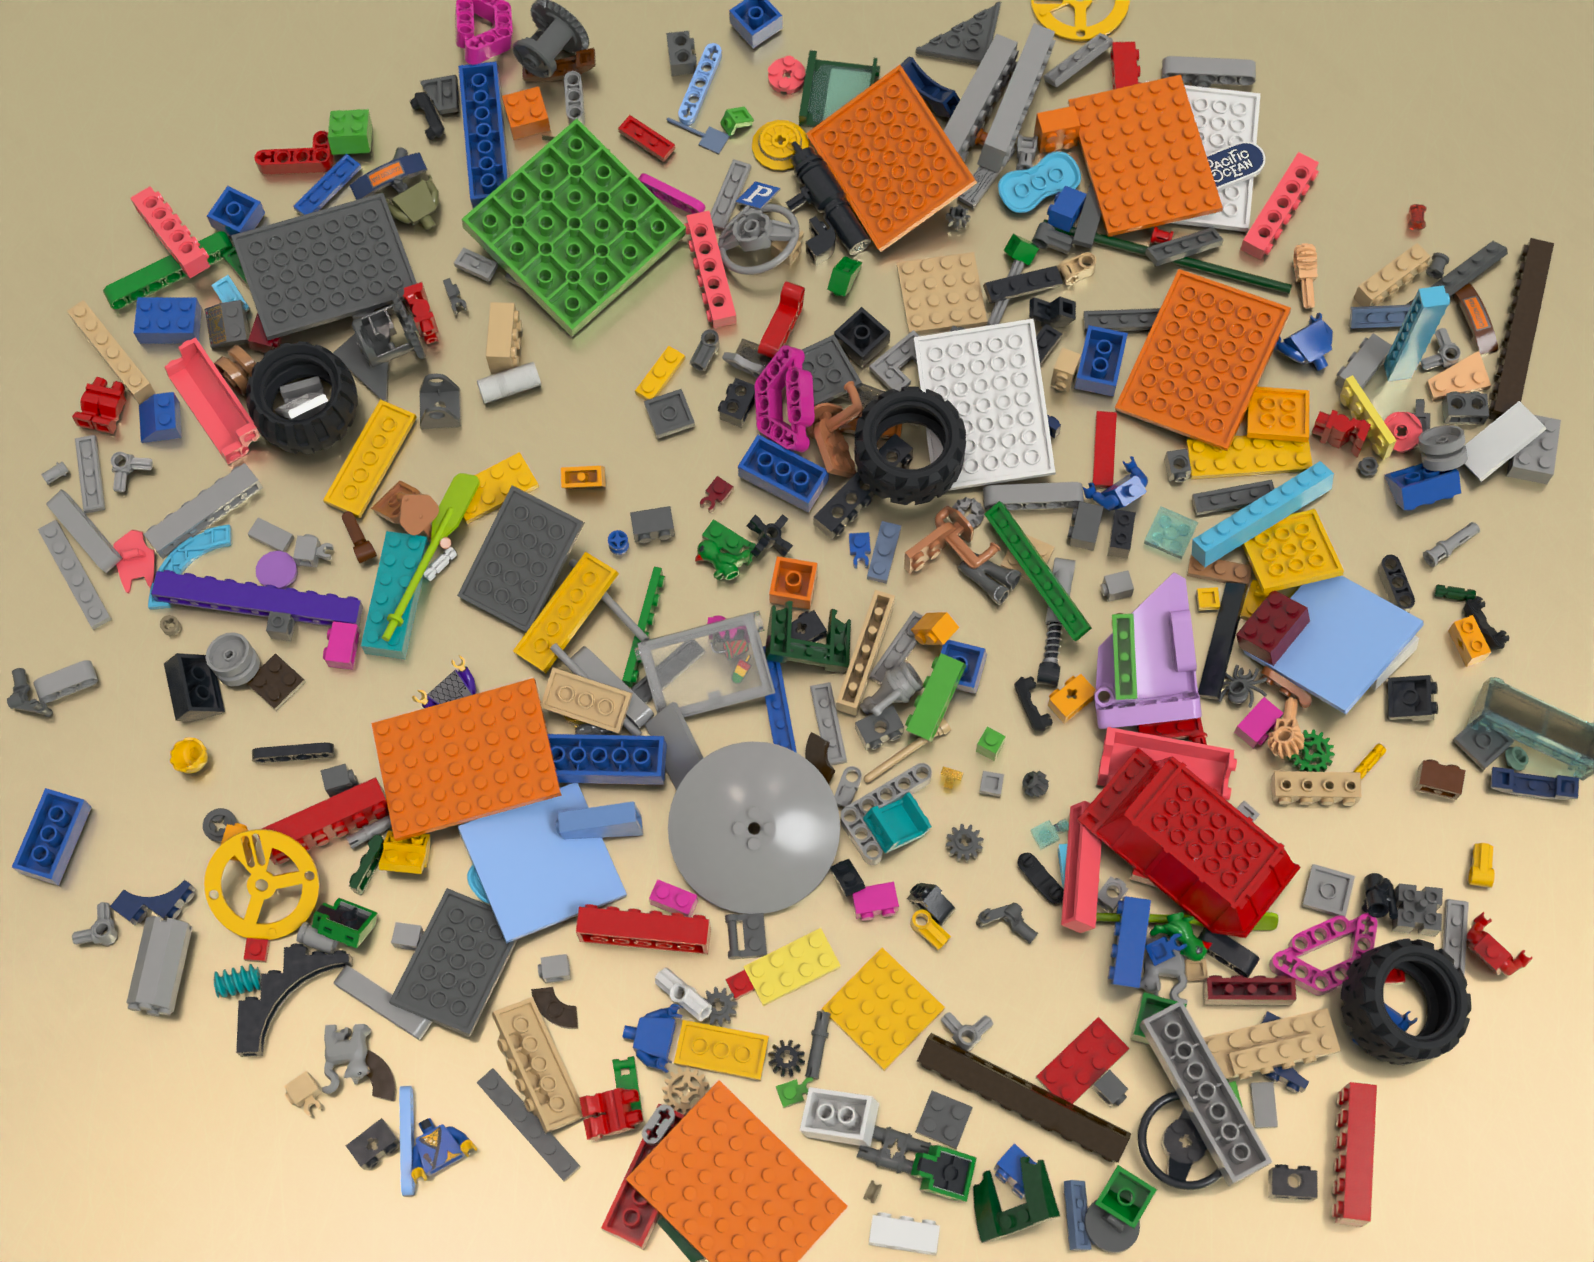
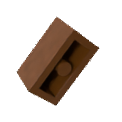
M1423 760L1418 768L1415 790L1457 800L1462 794L1466 770L1460 769L1457 765H1442L1436 760Z

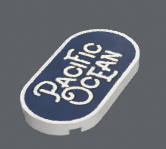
M1248 141L1238 142L1206 155L1217 191L1256 177L1260 174L1265 164L1263 150L1257 144Z

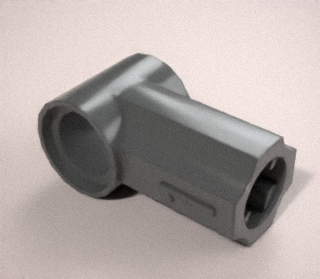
M1041 222L1033 236L1032 243L1042 249L1050 247L1068 254L1074 237L1058 232L1052 225Z
M709 329L702 333L701 341L690 360V365L699 371H706L714 353L719 349V336L716 331ZM708 339L715 340L712 344L706 343Z

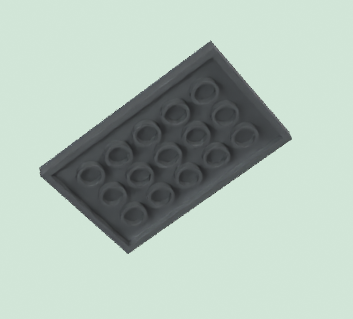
M512 485L457 596L527 632L539 616L585 522Z
M447 888L389 1002L391 1005L470 1037L518 939L509 943L505 942L490 905Z

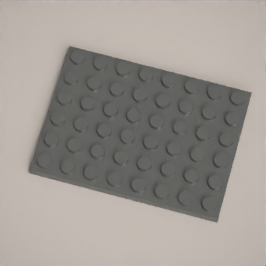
M383 193L231 235L267 341L394 304L391 294L396 290L401 300L404 301V288L417 284Z

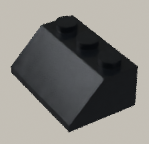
M176 653L164 663L176 721H197L225 712L218 678L207 665L206 655Z

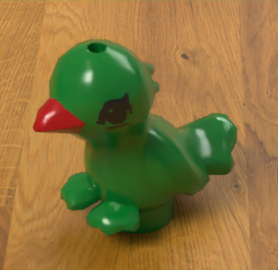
M712 540L700 542L697 547L695 562H711L716 570L713 576L717 580L724 578L725 580H731L740 574L738 568L743 563L750 562L751 554L748 549L739 555L722 553L720 549L723 546H720V542Z
M1183 912L1167 915L1168 923L1155 925L1150 931L1151 936L1162 933L1172 937L1174 934L1181 933L1182 936L1178 937L1176 941L1181 942L1182 945L1187 944V947L1180 950V954L1195 962L1204 959L1207 950L1212 945L1211 942L1202 941L1194 935L1190 924L1194 916L1184 917Z

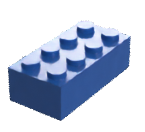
M759 434L738 465L739 477L808 513L829 481V473H827L825 468Z
M45 788L12 868L19 874L59 886L92 807L83 799Z
M1124 896L1122 901H1118L1116 914H1120V921L1116 922L1114 927V936H1117V943L1112 944L1111 949L1114 966H1109L1108 979L1112 980L1111 984L1140 988L1151 900Z

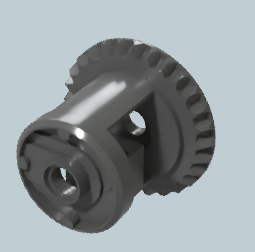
M536 0L532 4L530 11L532 21L538 29L531 38L526 37L525 39L517 40L513 44V52L518 62L530 73L541 78H549L557 69L554 58L562 49L572 54H575L576 51L587 49L589 47V37L579 20L567 9L550 0Z
M397 290L391 294L394 304L352 322L357 336L355 338L361 353L365 354L371 367L378 366L414 350L418 358H426L416 334L418 331L411 314L408 315ZM396 313L408 343L395 348L394 343L390 342L387 344L390 351L377 355L365 326L371 324L378 341L393 336L397 332L390 315Z

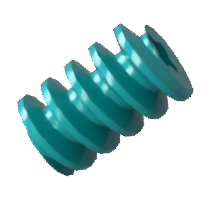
M249 964L248 971L243 966H240V973H237L234 967L230 975L226 969L223 970L221 977L217 971L214 972V987L218 998L220 994L223 998L227 997L228 992L235 996L237 990L240 994H244L246 989L252 992L254 986L257 990H261L260 970L258 967L254 969L252 964Z

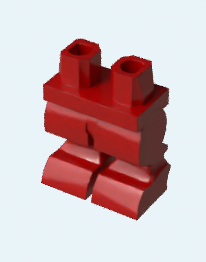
M423 282L405 287L403 297L408 312L413 316L420 338L424 337L426 344L438 341L436 333L439 332L433 312L430 309Z
M96 377L92 384L87 383L86 391L80 400L82 412L76 411L72 416L76 425L114 434L117 429L116 423L119 420V414L126 403L124 384L114 381L112 387L107 388V381L100 377Z
M1332 410L1331 415L1320 411L1312 433L1322 437L1321 443L1326 444L1328 442L1335 448H1340L1349 441L1352 442L1351 452L1358 458L1371 424L1367 423L1365 419L1356 420L1353 418L1350 421L1345 415H1337L1338 411Z
M617 1088L596 1093L594 1096L586 1095L579 1097L582 1116L588 1118L583 1120L587 1140L597 1141L603 1138L602 1135H616L627 1130H633L635 1125L644 1121L641 1110L632 1111L631 1103L639 1101L638 1090Z

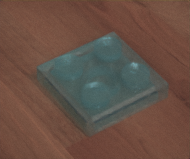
M1160 506L1144 540V544L1182 560L1198 522Z

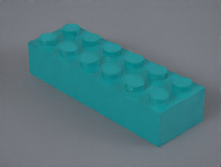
M386 531L361 647L365 654L406 660L424 576H422L401 617L404 620L402 626L396 627L389 641L383 640L382 636L389 624L387 620L388 615L394 614L429 546L426 536Z

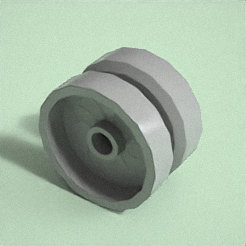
M1453 425L1437 426L1424 431L1418 437L1420 450L1422 451V464L1427 470H1452L1462 466L1468 460L1466 446L1464 445V430L1460 427Z
M233 632L220 635L211 642L206 651L207 665L225 685L240 686L245 684L259 670V656L248 640L241 634Z

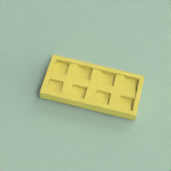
M1354 376L1346 378L1340 394L1342 404L1349 408L1352 419H1365L1367 423L1371 424L1366 439L1369 438L1373 444L1374 452L1380 455L1383 460L1390 457L1397 440Z
M819 928L743 967L759 1000L765 1006L841 968V965L822 929Z

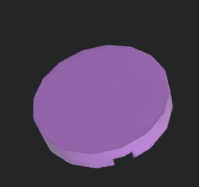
M271 551L263 555L256 566V577L264 587L265 585H274L278 589L288 588L287 586L295 581L298 573L297 565L292 556L283 551Z

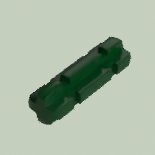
M1437 584L1434 589V595L1437 597H1443L1444 595L1446 598L1465 599L1467 601L1468 599L1473 600L1476 598V591L1473 589H1467L1466 591L1465 588L1453 586L1446 588L1445 585Z

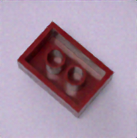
M1277 591L1270 592L1236 634L1239 648L1274 666L1310 622L1308 607Z

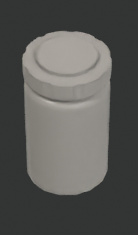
M304 922L298 931L297 942L327 954H333L339 941L318 934V929L313 928L312 924Z

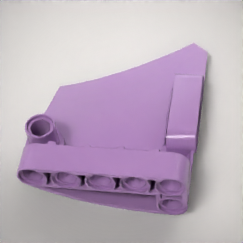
M1173 572L1131 613L1134 614L1138 699L1116 700L1113 632L1098 647L1094 698L1099 729L1202 717L1196 679L1197 665L1186 579ZM1101 691H1107L1110 697L1102 701L1098 698V694Z

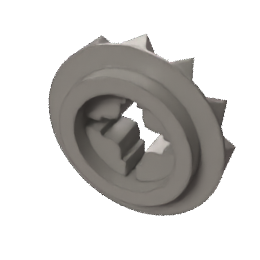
M965 497L964 499L957 500L952 508L960 511L965 517L963 510L971 507V513L973 514L966 516V519L973 528L978 526L984 517L981 503L976 501L975 498Z

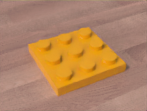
M1257 386L1247 408V438L1308 442L1310 390Z

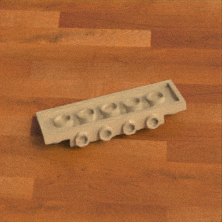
M533 997L493 1011L492 1017L500 1032L499 1040L497 1041L499 1050L505 1052L508 1057L506 1060L507 1067L510 1072L514 1071L517 1077L515 1084L518 1091H523L526 1097L524 1104L527 1111H532L534 1116H538L545 1134L583 1119L580 1099Z
M1328 1008L1203 1037L1226 1079L1239 1077L1240 1080L1252 1077V1073L1261 1072V1075L1274 1072V1068L1282 1066V1069H1289L1295 1067V1063L1301 1061L1304 1064L1316 1062L1318 1057L1341 1051Z

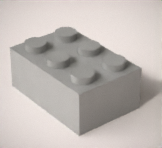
M1534 415L1546 427V430L1509 459L1507 477L1548 484L1554 475L1561 420Z

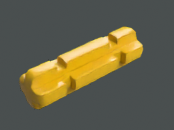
M1377 744L1353 772H1360V777L1363 779L1367 772L1385 754L1386 748L1381 744Z

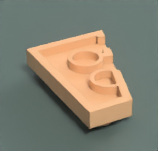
M1477 351L1427 380L1426 386L1431 400L1435 401L1444 399L1447 393L1454 391L1471 393L1490 389L1491 383L1480 352Z

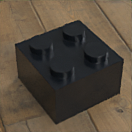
M863 307L857 310L834 331V335L843 351L861 368L890 343V331Z

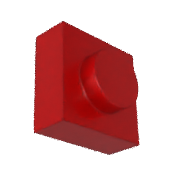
M247 938L243 959L245 961L267 963L270 941L268 939Z
M745 970L725 979L731 993L734 994L735 1000L755 991Z

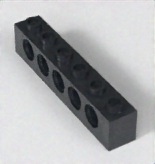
M896 434L879 449L880 454L885 460L895 458L897 461L889 463L899 468L908 466L913 460V448ZM857 472L815 514L813 525L832 540L836 535L842 534L846 528L845 525L849 521L853 522L858 517L859 511L863 507L867 508L870 505L875 493L870 488L868 490L860 488L863 485L869 487L870 485L864 484ZM849 499H854L856 503L849 504L846 501ZM840 513L843 516L840 518H835L833 514Z

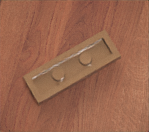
M1191 554L1187 576L1222 583H1242L1249 586L1252 567L1251 565L1219 559L1204 567Z

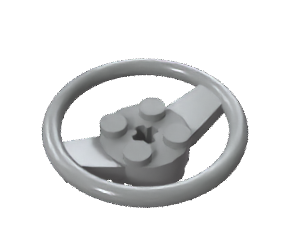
M766 204L761 210L750 207L735 221L729 230L724 228L721 235H719L718 246L723 264L731 271L745 275L763 273L778 266L792 253L799 238L798 220L789 209L780 205ZM763 212L782 214L789 220L790 224L770 220ZM771 241H789L785 249L778 256L758 266L744 267L737 265L726 254V250L738 245L741 246L743 251L747 252L767 249L771 246Z

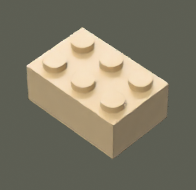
M490 302L486 359L491 374L501 373L519 366L517 349L520 350V338H518V332L522 330V320H519L520 313L516 311L515 303Z

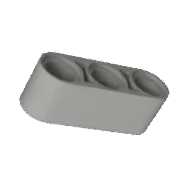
M570 71L564 76L568 124L570 125L577 118L584 125L585 112L581 76L576 71Z
M85 660L42 676L33 683L39 701L49 703L96 684L98 679L92 662Z

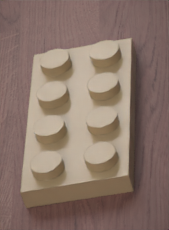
M553 667L541 706L544 709L615 733H620L633 693Z

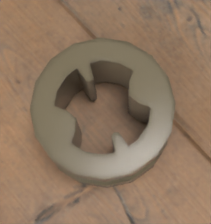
M166 615L160 621V628L166 635L172 636L180 631L181 625L175 616ZM173 621L175 626L168 629L166 624H171Z
M872 1180L863 1199H870L871 1203H874L882 1185H875Z

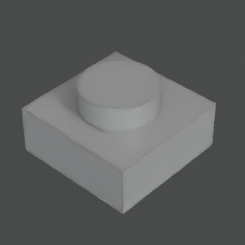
M983 771L979 793L1000 797L1004 774Z

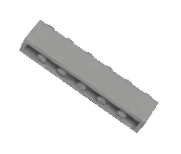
M245 463L241 466H236L227 476L219 478L210 488L202 490L197 497L185 502L180 509L168 514L157 525L151 526L144 533V536L159 556L164 559L182 542L202 532L261 490L262 486Z

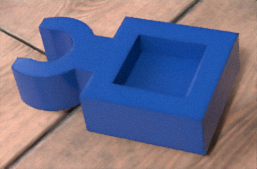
M869 532L849 533L850 555H856L853 560L854 568H857L858 561H864L865 568H868L869 559L866 554H871Z
M1181 933L1174 934L1169 942L1165 936L1145 946L1154 966L1175 957L1173 950H1183L1187 947V944L1179 946L1176 943V939L1182 936Z

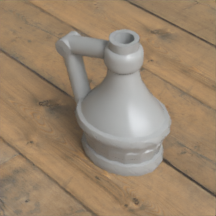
M905 661L895 669L886 670L881 687L872 697L868 696L865 698L860 707L866 715L873 713L877 717L892 703L909 702L910 698L917 691L923 689V682L913 666L908 661Z

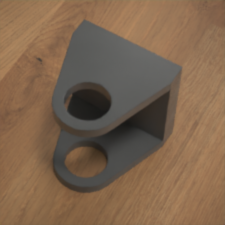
M435 373L425 376L419 390L421 429L461 427V393L459 386L443 374ZM432 379H441V380H443V381H441V382H431V381H429V380H432ZM438 405H445L446 408L438 407Z

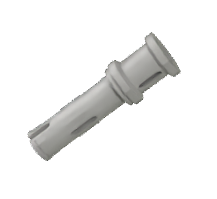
M1471 522L1447 540L1437 542L1434 548L1423 552L1424 560L1429 566L1435 567L1438 561L1444 557L1448 558L1451 556L1455 548L1480 532L1479 526Z

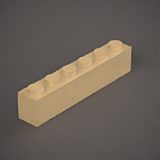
M84 300L67 311L76 326L139 405L153 394H156L150 382Z
M878 590L874 592L836 702V710L854 716L858 713L894 607V595Z

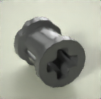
M1434 253L1432 255V263L1430 267H1427L1426 274L1434 279L1442 278L1444 267L1450 261L1449 257L1443 253Z

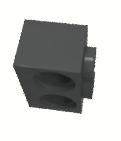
M689 30L666 33L671 76L693 74V66L697 65L696 54H692L695 45L694 38H690Z
M1454 391L1447 393L1442 401L1444 424H1485L1489 417L1487 394ZM1452 405H1456L1459 409L1453 408Z
M346 764L320 770L324 788L329 797L359 785L353 769L349 770Z

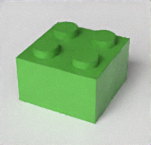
M369 109L330 111L328 140L332 155L370 153L372 122Z

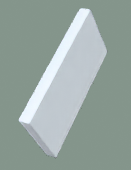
M309 392L276 408L275 412L280 417L292 419L328 400L325 394Z
M1518 401L1465 444L1468 460L1464 465L1482 482L1543 433L1546 427Z

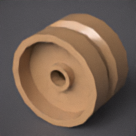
M234 345L228 351L230 359L221 356L214 362V365L227 383L240 395L245 396L249 377H252L251 372L256 362L241 347Z

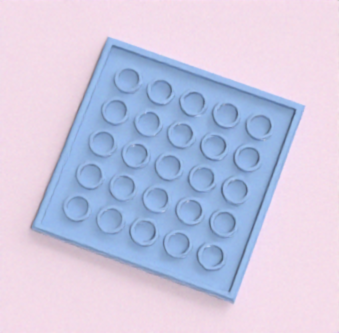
M1338 576L1304 584L1291 597L1292 600L1308 607L1310 622L1274 666L1244 651V654L1263 666L1271 668L1290 682L1342 713L1347 714L1422 628L1424 623L1421 619L1344 576Z
M578 783L561 787L562 796L479 818L458 826L459 833L506 943L578 916L579 907H585L586 904L601 907L627 895L602 838L563 839L561 834L556 831L555 821L559 820L558 812L589 808Z

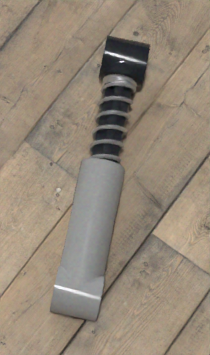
M1055 557L1053 574L1070 596L1075 560ZM1048 605L1045 623L1049 631L1046 633L1047 639L1045 640L1046 646L1044 647L1046 651L1043 654L1045 658L1042 660V663H1039L1037 684L1057 687L1060 675L1059 659L1057 656L1060 654L1058 649L1061 647L1059 645V642L1062 640L1060 635L1063 633L1061 628L1064 627Z

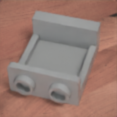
M319 376L280 387L285 404L309 392L325 394ZM327 402L289 420H302L313 417L324 409Z

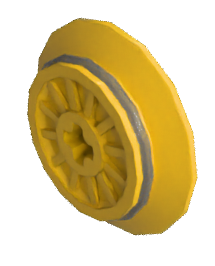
M775 120L767 122L757 130L752 140V151L761 165L771 170L784 171L794 168L791 159L796 153L793 150L792 142L796 141L804 149L809 147V140L806 132L799 125L788 120Z

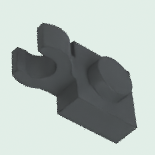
M450 278L443 280L453 313L457 314L456 308L458 306H463L464 310L467 311L466 302L457 297L460 295L457 284L453 285Z
M1416 399V413L1412 414L1420 420L1424 432L1430 429L1431 414L1424 413V399Z

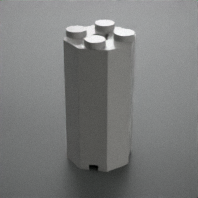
M158 916L146 917L126 1002L128 1004L127 1009L133 1011L146 1010V1014L151 1016H160V1014L171 1015V1012H174L193 928L189 923L173 918L161 920V917Z

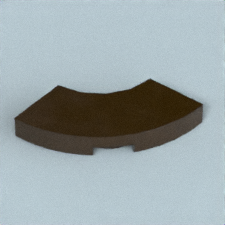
M811 732L806 744L805 759L817 768L829 784L836 771L828 760L827 750L830 742Z
M553 987L531 989L532 997L544 1018L562 1028L578 1029L576 1006L562 1003L556 997Z
M367 1050L365 1062L370 1068V1073L367 1074V1077L370 1079L373 1087L372 1096L395 1102L396 1083L391 1069L379 1055Z

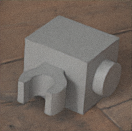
M311 534L297 535L293 559L297 566L317 568L319 558L332 560L331 555L325 554V551L328 549L333 550L334 547L330 543L321 545L318 537Z

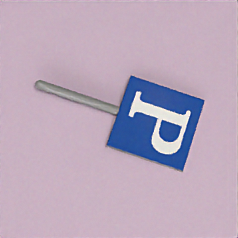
M755 181L736 200V203L746 207L725 229L729 230L735 221L750 207L761 210L781 189Z

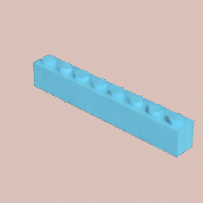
M1444 285L1418 289L1384 361L1388 382L1411 379L1417 370V366L1421 362V358L1426 352V348L1431 342V338L1435 334V330L1440 324L1447 306L1450 304V297L1445 292Z
M1319 461L1192 539V556L1204 567H1207L1330 491L1333 485L1334 473Z

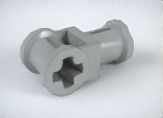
M1018 134L1017 158H1019V162L1016 165V170H1026L1033 167L1032 160L1035 157L1038 136L1024 137Z

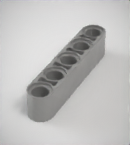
M1168 56L1162 60V79L1181 75L1183 83H1192L1195 76L1207 75L1211 84L1252 85L1256 82V63L1249 59Z
M1080 482L990 485L983 488L984 508L987 511L999 501L1003 502L1008 510L1077 508L1080 501L1084 502L1083 485Z
M61 489L46 503L101 570L108 573L122 559L116 549L64 490Z
M583 646L571 657L590 679L633 693L626 716L638 729L654 716L653 711L586 646Z
M345 965L333 982L341 990L418 1040H421L432 1024L430 1020L391 1005L389 1001L393 994L348 965Z

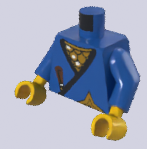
M431 1118L421 1121L419 1126L423 1135L415 1139L416 1145H414L412 1150L411 1176L413 1181L417 1184V1179L421 1176L426 1181V1174L430 1176L465 1156L469 1157L467 1154L468 1150L474 1148L477 1151V1147L464 1132L453 1126L446 1127L444 1124L435 1127Z

